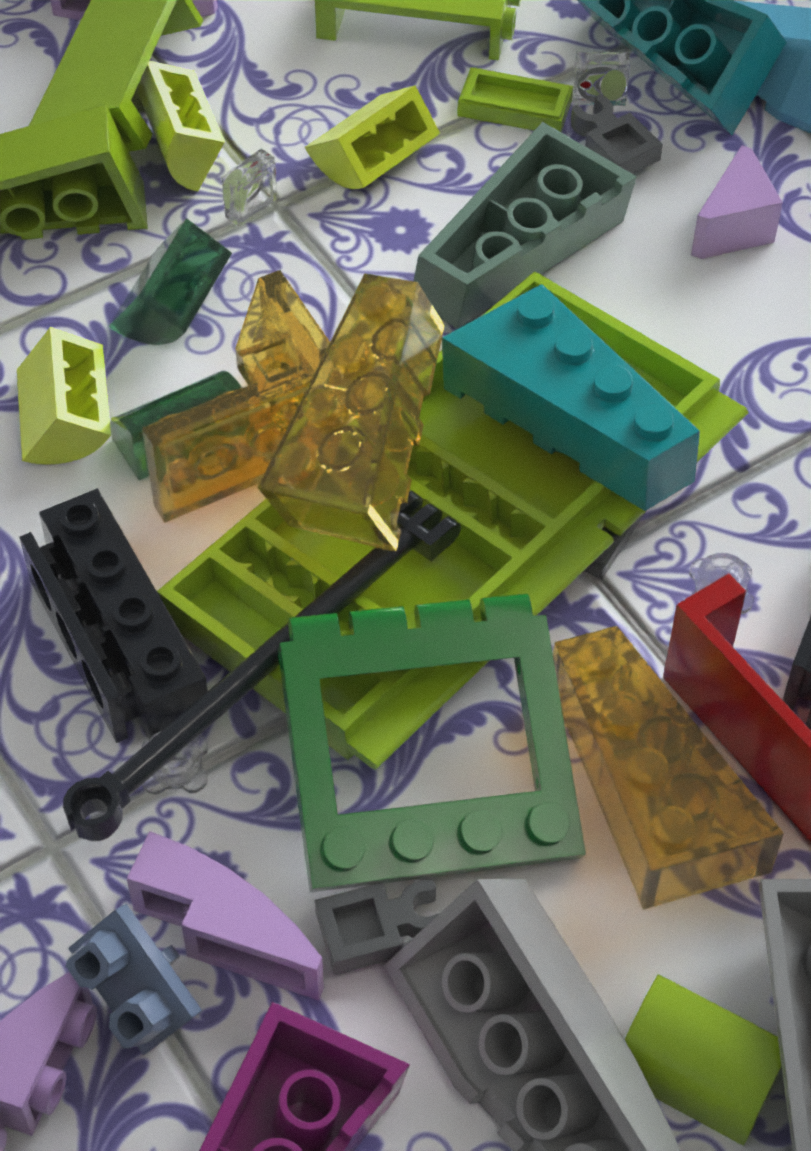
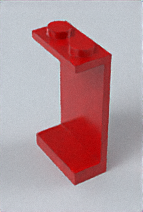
M728 573L676 605L663 679L811 842V730L733 648L746 590Z

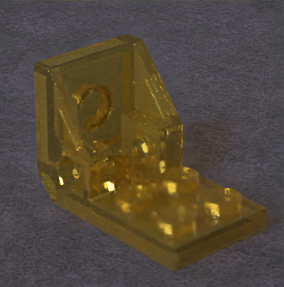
M281 270L258 278L235 348L237 369L248 386L235 391L225 392L211 401L178 414L165 416L158 422L142 428L153 503L164 523L307 464L329 446L338 432L336 350Z

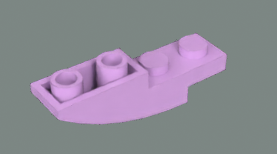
M70 972L37 991L0 1021V1151H4L6 1146L7 1131L4 1130L5 1127L32 1136L42 1114L51 1115L54 1112L65 1088L66 1072L63 1069L74 1046L82 1048L86 1044L93 1030L97 1007L93 1005L89 989L80 987Z

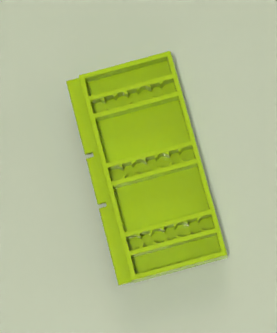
M537 272L530 274L483 314L485 315L543 284L700 431L697 462L748 415V410L745 406L719 392L720 378ZM441 350L157 590V593L181 635L231 672L287 624L289 618L295 617L391 534L384 529L383 512L408 491H413L423 498L422 508L427 504H432L441 510V521L446 517H451L460 523L461 532L457 539L432 562L414 549L405 555L338 614L341 636L350 635L348 615L351 611L403 606L408 629L416 628L415 605L469 599L474 622H481L480 599L487 597L528 594L533 616H537L614 543L613 537L603 531V527L621 536L646 511L580 472V463L566 454L557 451L550 454L533 443V434L510 420L502 425L484 414V405L466 394L460 399L445 390ZM489 661L319 679L328 746L345 759L349 760L355 755L369 767L376 770ZM279 665L258 683L253 690L286 714Z

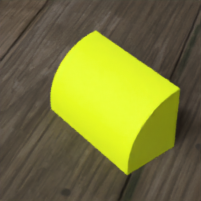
M149 61L138 84L140 100L171 176L183 187L198 192L225 143L195 70Z
M416 85L379 95L304 148L318 168L335 183L348 189H361L438 136L440 131Z
M50 327L17 368L22 461L45 465L68 463L84 458L98 450L111 436L103 344Z

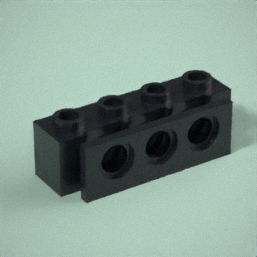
M97 488L39 512L46 545L39 547L32 532L19 536L30 582L115 742L118 743L128 738L126 722L137 718L150 742L208 692L206 676ZM66 580H69L74 590L71 591ZM92 625L94 626L100 638L97 639L95 633L91 628ZM117 673L121 675L125 685L127 686L126 688L123 687L120 679L117 676Z

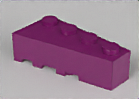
M272 1002L199 1151H354L399 1095L410 1064Z

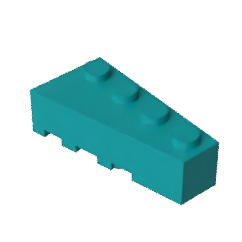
M577 0L596 22L730 135L734 134L787 43L767 14L733 0Z
M543 284L442 337L445 390L460 399L467 394L484 405V414L502 425L510 420L533 434V443L548 453L553 454L557 451L580 463V472L642 510L650 509L695 482L700 431Z

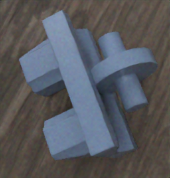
M127 904L115 909L68 948L72 955L66 962V968L80 987H86L91 990L96 988L112 1010V1013L109 1014V1029L123 1048L137 1046L144 1056L203 1011L171 967L180 958L173 945H170L160 951Z

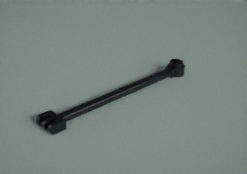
M413 491L406 492L383 512L384 529L391 534L295 617L337 613L338 615L412 549L432 562L457 539L461 532V524L451 517H446L441 521V510L432 504H427L422 508L423 498ZM288 623L114 773L111 774L107 771L100 778H86L71 786L63 798V809L71 831L76 828L79 838L92 842L102 841L115 833L123 819V808L131 802L129 796L280 665L278 646L280 642L290 641ZM91 813H105L96 819L85 820Z

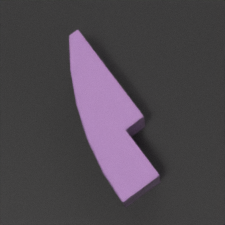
M149 831L127 877L134 911L181 926L187 957L316 1000L320 999L324 989L322 957L290 918L265 894L228 867L189 846Z

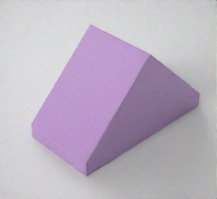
M741 145L697 215L692 256L704 259L775 242L783 202L751 148Z

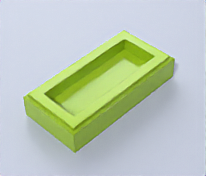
M470 67L458 100L457 116L528 130H535L544 122L562 133L572 102L573 86Z

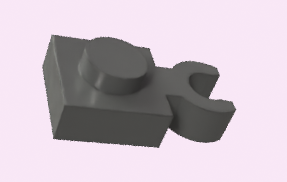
M600 94L595 96L593 114L584 112L578 105L572 107L571 127L577 134L586 137L585 147L632 174L661 160L663 144L631 113L617 118L613 114L611 101Z
M416 881L407 886L400 897L388 900L383 882L315 900V913L333 974L336 975L388 961L403 948L401 937L410 936L414 938L439 914L424 917L417 914L414 910L422 904L436 901L434 881Z

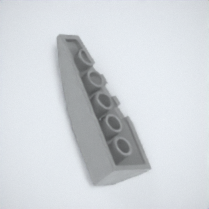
M477 879L383 965L454 1088L469 1104L479 1103L501 1127L497 1134L513 1151H681L634 1055L602 999L525 879Z

